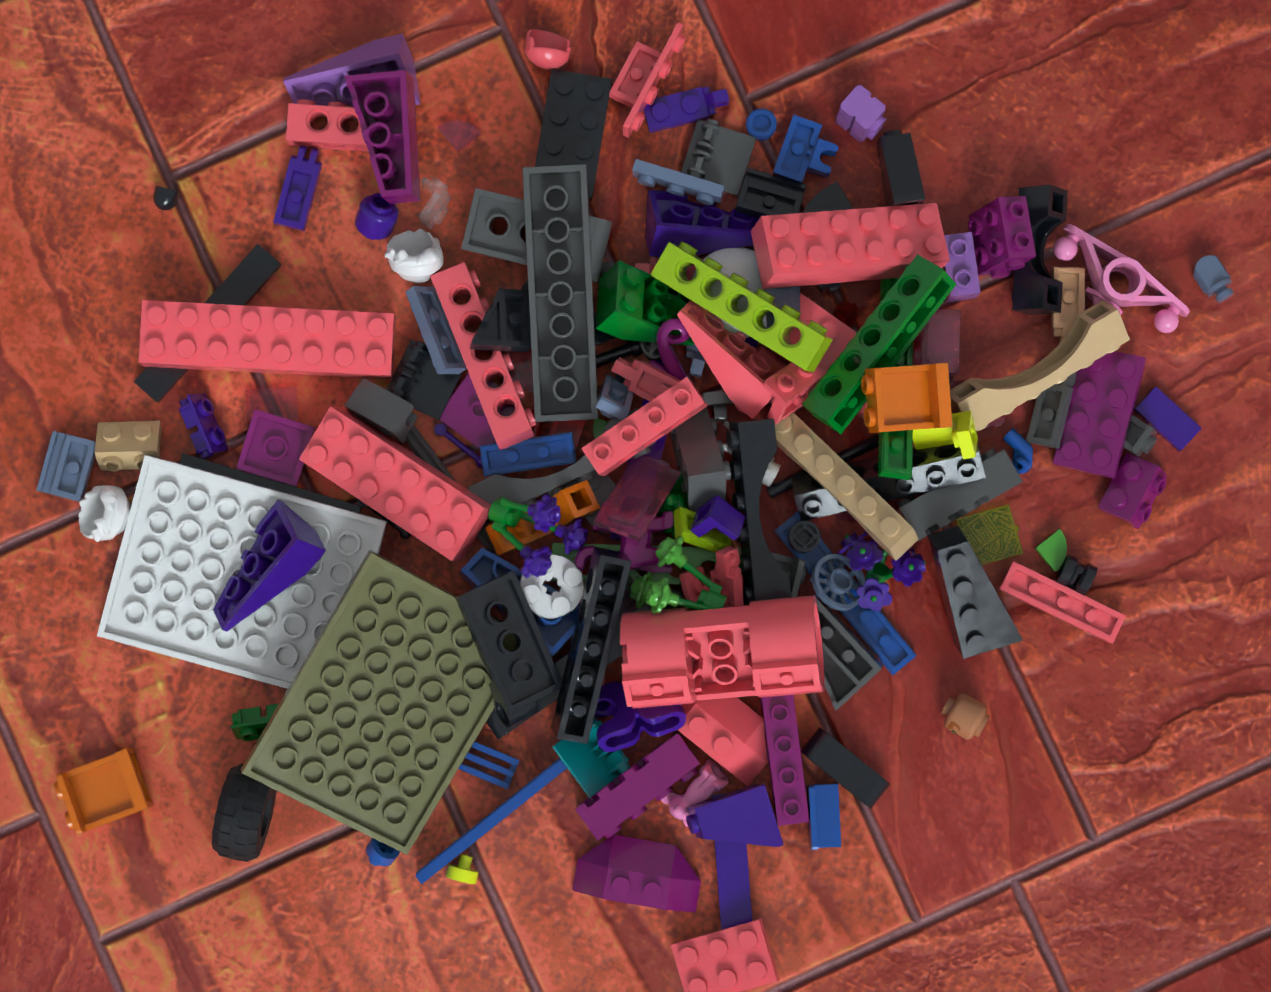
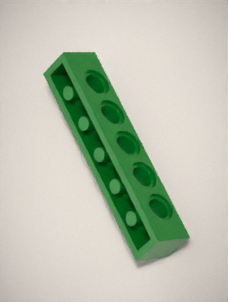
M917 254L802 405L815 418L839 434L843 433L867 402L866 395L863 394L861 387L862 376L865 375L864 369L893 367L957 285L946 271Z

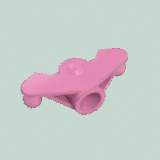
M1068 223L1064 226L1063 231L1067 234V237L1063 236L1055 241L1053 247L1054 254L1058 259L1068 261L1076 256L1078 252L1077 244L1081 247L1093 289L1087 287L1085 294L1094 305L1104 300L1116 307L1120 315L1123 311L1119 307L1163 305L1168 309L1160 310L1154 318L1155 327L1163 333L1173 332L1177 328L1179 323L1178 315L1187 317L1190 313L1189 308L1147 272L1138 261L1127 257L1072 224ZM1098 256H1100L1108 262V264L1103 268L1101 267ZM1119 272L1127 278L1129 284L1125 294H1120L1111 287L1109 282L1110 273ZM1144 289H1146L1150 292L1152 296L1138 295L1141 294Z

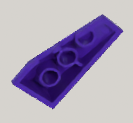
M648 190L645 239L649 256L660 258L669 242L680 245L681 241L698 250L695 255L712 253L726 248H740L753 245L751 230L760 218L736 212L735 209L731 212L721 210L715 207V202L713 205L691 202L687 200L688 195L685 194L684 196H677L667 191Z

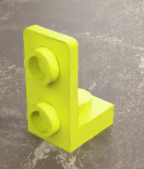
M971 410L952 413V427L913 430V443L917 450L954 444L955 448L960 447L963 459L976 457L978 436Z

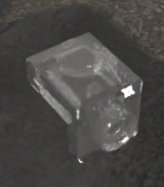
M423 176L420 181L421 186L433 195L418 218L422 224L431 229L435 223L439 225L448 212L446 206L451 197L449 192L446 191L448 189L447 185L435 177L430 181Z

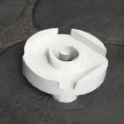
M558 555L550 556L552 565L546 575L539 577L532 575L529 578H525L522 575L520 581L521 588L532 613L546 619H554L570 613L576 608L583 595L582 573L573 562ZM552 578L556 579L557 585L561 587L560 592L554 591L552 595H548L546 593L547 588L543 586V582H550Z

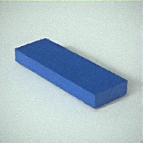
M573 432L530 438L502 450H499L497 443L480 446L484 477L577 462Z

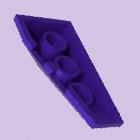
M280 500L276 501L259 522L254 531L258 534L251 550H244L241 559L244 561L237 576L233 575L229 578L213 609L223 631H229L306 575L326 551L316 530Z

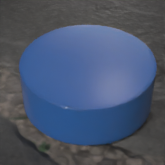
M756 109L747 117L746 131L749 136L755 137L757 141L768 140L775 133L777 121L771 111Z

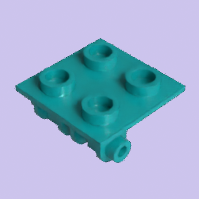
M595 717L588 744L560 740L552 746L589 798L631 767L628 763L629 758H626L621 749L606 752L598 746L596 733L602 721L600 719L597 721Z

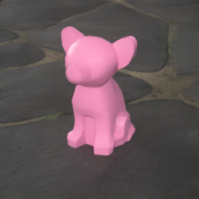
M708 759L699 770V776L691 782L685 794L678 795L671 792L661 801L669 805L671 815L679 820H683L684 825L688 827L686 822V816L689 815L687 807L705 801L714 792L723 789L729 780L719 765Z

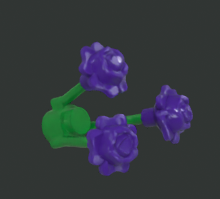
M544 494L542 499L538 500L536 504L530 505L499 497L492 503L489 509L488 518L494 522L492 529L500 532L520 551V556L524 559V566L520 572L525 578H529L532 575L535 577L546 575L552 565L550 559L552 551L547 546L533 551L529 546H524L506 529L508 527H515L520 519L533 523L536 530H542L545 533L550 530L555 532V536L563 538L565 554H569L573 549H582L587 540L588 529L582 527V518L580 517L568 527L562 524L555 525L561 518V509L557 505L556 497H549V495Z

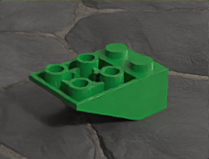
M618 260L599 278L596 329L621 340L657 343V333L660 326L670 319H679L677 314L690 299L649 273ZM672 330L669 332L672 335L681 334L679 330ZM689 336L685 342L676 345L692 346L695 343Z

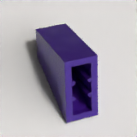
M754 784L687 807L689 815L686 816V822L690 832L695 834L697 838L772 847L784 845L765 784Z

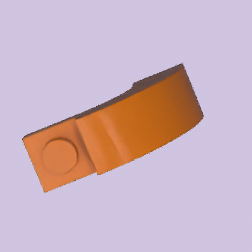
M588 480L562 489L552 496L557 498V505L561 509V518L555 524L557 526L562 524L568 527L579 517L584 519L600 509ZM520 519L515 527L506 528L524 546L531 545L555 534V532L550 530L546 533L542 530H536L533 523ZM492 524L485 528L498 556L517 549L500 532L492 529Z

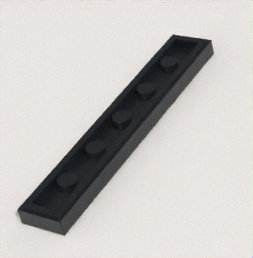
M257 244L205 303L246 306L282 265ZM146 367L134 383L159 403L189 369Z

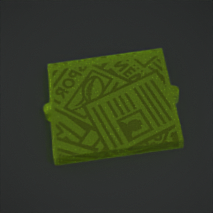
M1009 504L956 519L959 528L971 545L981 565L1023 554L1017 533L1019 527L1015 526Z

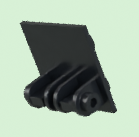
M410 340L386 390L411 403L414 406L413 409L440 420L463 372L460 374H437L426 344Z

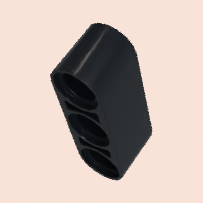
M820 727L801 750L804 756L870 809L890 786L889 782Z

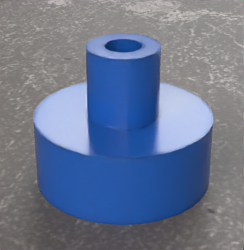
M374 838L366 846L369 862L374 866H389L400 853V851Z

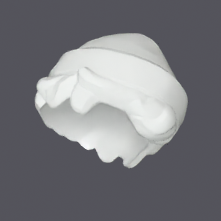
M418 229L415 232L409 230L393 236L387 244L385 258H388L391 269L407 281L417 284L424 283L430 279V275H433L443 265V252L438 238L432 237L429 232H425L423 229Z
M113 485L95 486L92 488V491L85 493V498L79 502L81 506V511L78 513L80 532L85 537L94 539L96 542H99V540H111L116 535L122 533L126 528L131 504L124 491Z

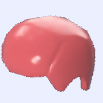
M532 29L527 32L524 51L527 58L537 67L556 69L567 63L571 47H569L570 41L565 37L548 31Z

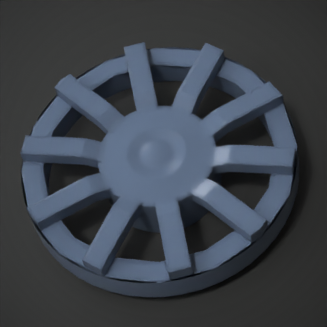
M829 554L821 558L814 565L810 582L813 584L816 597L820 598L828 608L848 611L858 605L859 595L855 597L849 590H857L859 586L864 585L865 577L861 570H853L849 564L850 559L841 554ZM832 561H839L837 569H834ZM823 563H827L830 573L822 567ZM844 565H847L852 572L849 573L845 570ZM819 572L823 576H825L826 579L819 578ZM854 575L857 577L858 584H853L852 577ZM820 584H826L827 587L822 589ZM829 591L832 593L830 598L826 595ZM844 594L852 601V603H846ZM837 595H839L840 603L835 602Z

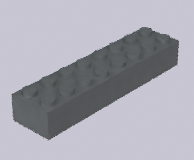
M587 165L522 167L535 422L598 419L599 413L598 408H596L598 392Z

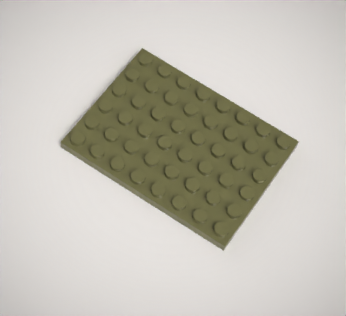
M369 550L241 768L242 774L262 782V784L407 855L495 708V699L488 685L492 682L455 599L456 596ZM490 615L495 622L501 621L500 619ZM511 633L506 634L503 638V646L507 651H512L516 647V638Z

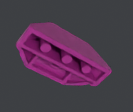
M614 834L578 858L572 891L601 899L657 909L696 912L701 880L676 845Z

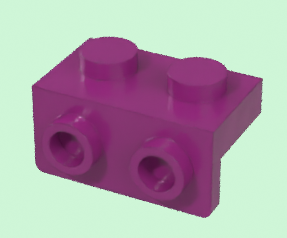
M1126 452L1117 470L1116 477L1112 479L1098 508L1103 512L1129 522L1132 527L1139 529L1142 523L1149 519L1156 496L1160 495L1166 486L1167 475L1158 465Z

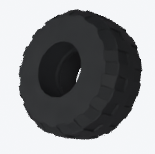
M240 764L230 769L223 784L214 818L212 848L219 856L249 862V860L258 858L264 846L273 815L277 790L242 774L241 768L243 764Z

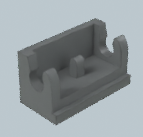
M365 378L361 380L344 405L351 413L402 444L417 419V415L411 413L414 408L411 403Z

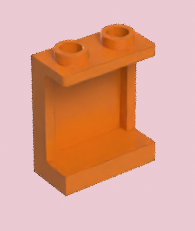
M948 363L864 369L865 375L862 376L861 387L867 399V408L864 409V423L866 427H869V433L952 427Z
M133 747L55 775L57 782L54 783L56 794L60 800L64 799L68 810L65 812L67 825L71 830L74 829L76 834L92 830L154 806Z

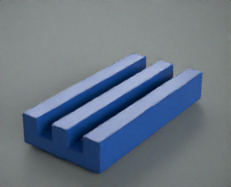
M474 741L471 746L472 748L511 763L510 768L507 769L469 752L465 758L507 775L505 780L461 763L458 769L508 789L520 760Z

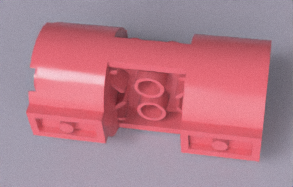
M815 595L750 601L749 606L689 611L687 607L662 609L656 615L652 614V610L623 613L621 616L620 645H623V664H621L622 684L627 707L646 708L692 704L698 700L758 696L762 698L824 692L823 646Z

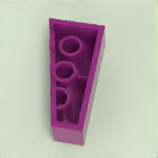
M406 70L344 76L352 96L355 113L361 125L363 139L370 154V161L381 197L390 204L421 201L414 79Z
M676 733L617 776L592 797H588L578 804L575 810L597 841L603 836L608 839L622 829L620 824L630 817L634 820L647 810L645 805L655 798L657 801H660L673 791L670 786L679 779L684 783L696 775L698 771L695 767L700 763L680 735Z

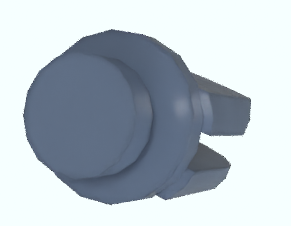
M1207 255L1202 257L1193 270V277L1204 294H1207L1208 297L1216 294V301L1221 303L1234 294L1231 288L1227 289L1232 283L1231 276L1216 256Z

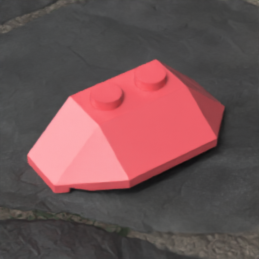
M737 697L698 700L692 704H680L685 710L686 722L678 731L746 786H749L768 763L764 719Z

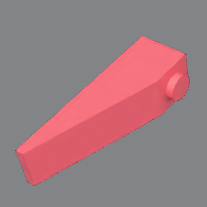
M690 300L677 314L678 318L728 398L741 413L747 414L753 419L774 397L763 387L765 380L786 365L763 346H760L757 350L745 342L746 335L740 331L733 333L724 329L721 319Z

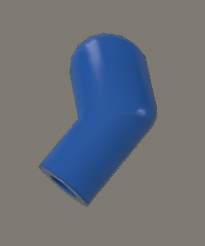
M1012 428L1002 439L1013 449L1012 464L1018 474H1024L1030 471L1032 467L1033 447Z

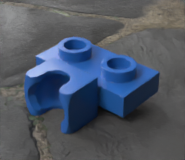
M793 115L772 174L802 183L806 170L811 174L828 178L831 167L822 163L820 157L823 155L834 157L839 146L820 138L818 139L822 124Z

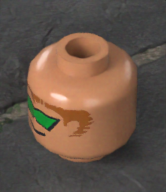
M965 693L958 695L956 700L950 697L941 714L946 716L944 720L945 728L966 740L971 739L973 736L979 737L990 718L986 714L987 706Z

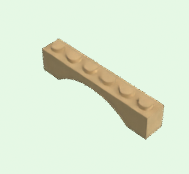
M1102 300L1078 314L1060 344L1047 357L1034 366L1004 378H969L950 390L952 412L958 413L971 410L976 431H980L986 428L988 423L1000 416L1010 414L1017 406L1027 400L1037 398L1041 392L1054 384L1064 382L1068 376L1076 371L1091 366L1098 358L1118 350L1120 345L1130 340L1119 310Z
M794 412L775 425L777 446L817 480L895 561L919 540L914 528Z

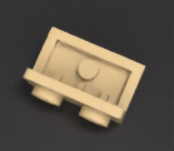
M160 420L98 422L94 453L100 470L112 472L119 470H141L145 455L161 458L162 426Z

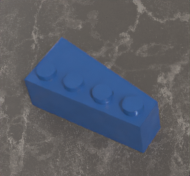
M481 548L460 570L459 575L475 588L509 571H515L520 583L523 574L515 565ZM543 583V586L547 588L546 593L548 595H552L554 591L560 592ZM578 603L576 608L570 613L554 619L542 618L533 613L551 658L573 636L581 603ZM499 604L493 605V607L504 616V610L502 606H500Z

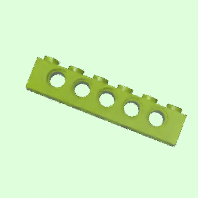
M681 241L680 245L671 242L667 244L651 272V276L805 371H815L833 341L832 338L825 335L828 329L813 320L807 324L799 319L801 315L799 311L784 304L783 308L774 304V296L758 288L757 292L748 288L749 281L734 272L731 276L721 271L723 265L709 257L704 261L697 257L695 254L698 250L683 241ZM691 265H695L697 270L696 276L689 281L686 276L687 269ZM720 280L722 291L718 296H714L712 294V286L716 281ZM746 296L748 307L744 312H740L737 308L738 300ZM768 312H772L774 323L770 328H765L763 318ZM798 328L801 337L793 345L789 340V334L792 329Z

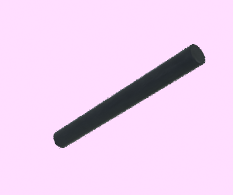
M875 434L836 454L846 463L879 447V435ZM803 469L770 487H766L770 498L772 499L793 489L792 477L808 472Z

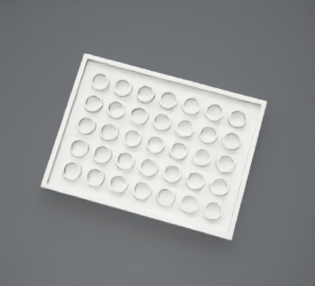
M145 455L97 636L288 689L368 551L371 550L379 554L388 521ZM280 500L316 530L326 551L306 575L229 631H223L213 609L229 578L233 575L237 576L244 561L241 559L244 550H251L258 534L254 531L259 522L276 501Z

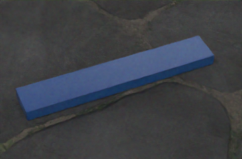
M796 512L774 532L795 558L805 560L804 567L812 577L814 565L824 556L833 553L821 538L817 547L808 553H798L791 549L787 540L788 532L793 525L801 521L799 512ZM832 561L834 569H837L839 561ZM823 563L822 567L830 573L827 563ZM819 572V578L826 579V577ZM852 577L853 584H858ZM820 584L822 589L827 587L826 584ZM849 590L855 597L858 596L857 590ZM829 591L826 595L830 598L832 593ZM844 594L846 603H852V601ZM839 595L836 596L835 602L840 603ZM859 604L848 611L839 610L891 675L897 673L917 656L881 611H873L871 608L864 609Z
M560 758L557 759L418 870L415 876L420 883L426 882L566 770L567 767Z

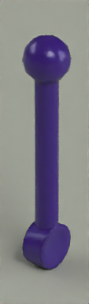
M439 423L435 426L434 431L438 436L446 437L474 459L477 467L483 468L481 456H478L449 433L444 424Z

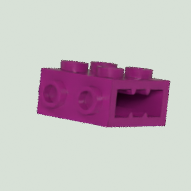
M1026 196L998 197L968 216L969 232H972L978 275L991 274L992 279L1004 278L1010 275L1009 271L1025 267L1027 261L1036 257Z

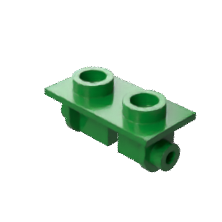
M279 704L266 705L267 716L261 717L260 706L238 709L237 713H232L233 725H231V730L236 739L243 741L257 740Z

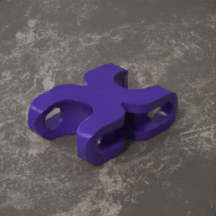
M610 682L601 686L594 716L597 718L614 716L612 719L601 724L596 733L598 746L606 752H613L635 745L640 739L641 731L647 732L650 736L659 737L680 729L686 722V713L681 705L646 708L627 707L623 684L620 682Z

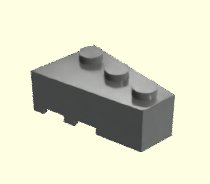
M706 407L670 431L677 468H680L684 483L681 484L682 493L688 494V510L696 512L699 507L716 495L726 501V480L731 479L729 462L722 459L724 458L722 440H716L715 418L710 419Z
M816 598L821 626L825 688L836 711L882 669L883 664L820 598Z

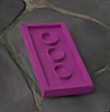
M1114 351L1098 358L1091 366L1078 370L1060 447L1055 452L1054 465L1115 479L1147 361L1145 357Z

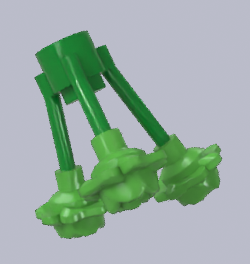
M667 537L666 540L660 543L655 552L659 559L657 566L662 567L665 564L670 565L674 563L680 569L684 567L706 585L709 590L702 589L697 601H690L680 598L678 594L671 593L667 577L660 579L659 582H653L652 572H648L643 577H636L634 579L629 595L630 598L636 600V608L638 609L644 606L645 603L651 605L652 614L654 615L657 612L660 613L667 605L674 607L680 605L694 610L723 608L727 596L720 594L723 586L712 582L687 561L688 558L682 554L684 540L682 537L675 540Z

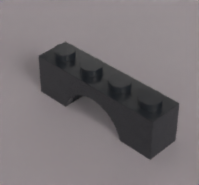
M1053 185L1019 188V196H1026L1036 257L1027 261L1025 267L1014 270L1013 311L1029 315L1061 313L1063 282L1055 279L1048 272L1044 262V248L1051 232L1058 225L1066 221L1068 190Z

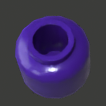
M381 193L366 196L359 204L355 217V226L362 235L370 240L388 238L394 231L399 210L396 204H390L382 198Z

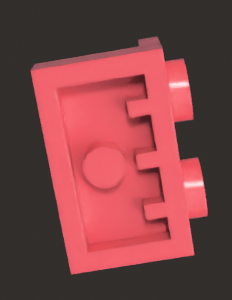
M791 362L766 379L763 387L774 396L770 401L772 406L767 417L774 419L776 425L802 407L810 391L816 387L826 372L819 365L814 372H810Z

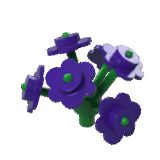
M856 532L852 535L847 534L845 535V540L841 542L844 548L838 553L842 554L851 547L852 549L847 551L850 567L853 570H861L862 568L867 570L864 585L857 588V594L859 595L858 604L861 608H871L873 611L878 612L882 609V606H888L892 603L893 597L888 592L889 585L886 583L887 579L893 577L897 582L902 581L906 587L923 579L921 572L926 571V562L921 554L915 555L913 548L908 549L897 561L892 559L894 568L889 569L885 564L888 553L884 549L882 551L878 549L876 541L867 542L862 539L868 535L867 532L861 536H858Z

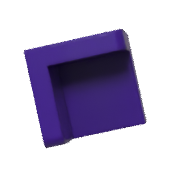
M716 495L697 509L690 531L700 538L713 528H716L722 534H726L732 540H736L740 536L745 516Z

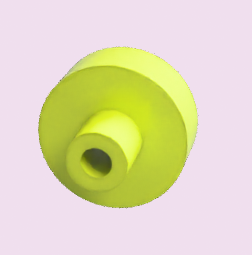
M461 854L458 865L448 864L445 877L463 883L476 884L479 871L470 868L472 856Z

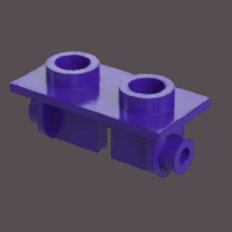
M205 393L187 395L186 399L179 402L181 406L179 411L187 429L195 426L198 428V431L190 434L197 455H201L202 459L212 457L215 452L227 451L225 434L214 416V408Z

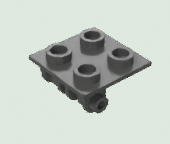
M707 119L706 122L698 120L681 173L725 186L726 193L738 196L756 138L718 126L719 122L713 119Z

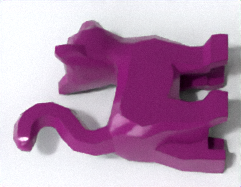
M612 502L602 503L600 511L597 513L596 524H593L592 527L593 532L604 534L621 532L619 552H624L632 561L630 570H642L652 573L672 572L671 564H665L662 567L657 566L659 561L655 554L657 548L651 546L650 539L652 532L664 531L673 527L672 511L664 512L661 517H654L639 511L622 512ZM584 546L577 552L575 557L577 569L580 571L585 569L587 559L592 558L593 550L596 546Z

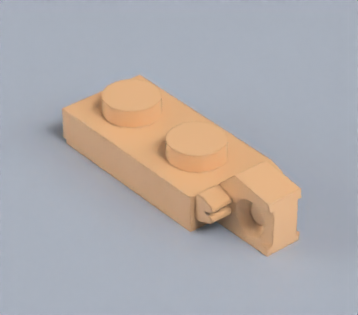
M1052 268V277L1063 282L1061 313H1051V330H1053V337H1059V344L1070 330L1076 316L1085 311V268Z

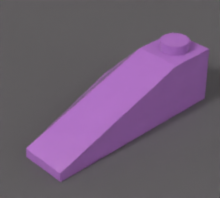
M403 33L373 40L289 75L283 80L294 104H297V100L305 99L315 101L316 105L328 106V102H342L347 106L354 107L344 76L406 70L414 79L415 105H419L421 102L414 60Z

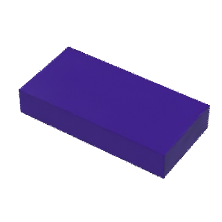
M1154 387L1134 408V411L1149 425L1154 427L1178 452L1182 451L1202 429L1157 387Z

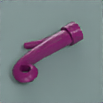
M680 319L665 321L658 330L657 346L663 366L654 360H651L649 364L682 380L688 376L671 345L683 343L690 336ZM672 330H679L681 334L672 335L669 332Z

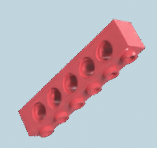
M465 262L430 275L499 450L535 437L531 427L537 424L531 409H523L520 399L524 398L525 394L519 380L513 382L509 371L514 370L508 352L501 354V351H493L489 359L480 360L477 357L482 350H470V344L476 332H468L466 329L472 322L481 323L489 309L486 297L479 299L476 289L481 287L475 270L468 271ZM459 296H471L468 303L464 305L456 304ZM494 377L504 379L503 384L498 388L488 386L490 380ZM505 405L515 406V411L510 416H502L499 412Z

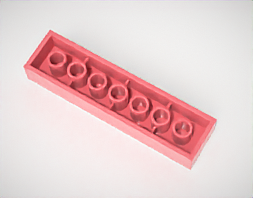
M142 300L138 363L144 367L392 379L394 313Z

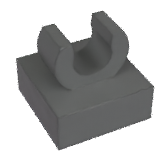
M725 391L703 393L702 397L708 404L707 408L713 407V415L716 422L727 421L726 406H732L734 403L728 398Z

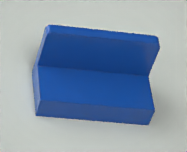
M838 784L806 785L809 814V848L811 850H818V848L841 847Z

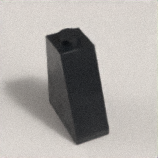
M891 130L883 133L884 136L880 137L877 142L886 207L923 204L925 195L911 133L902 134V130Z

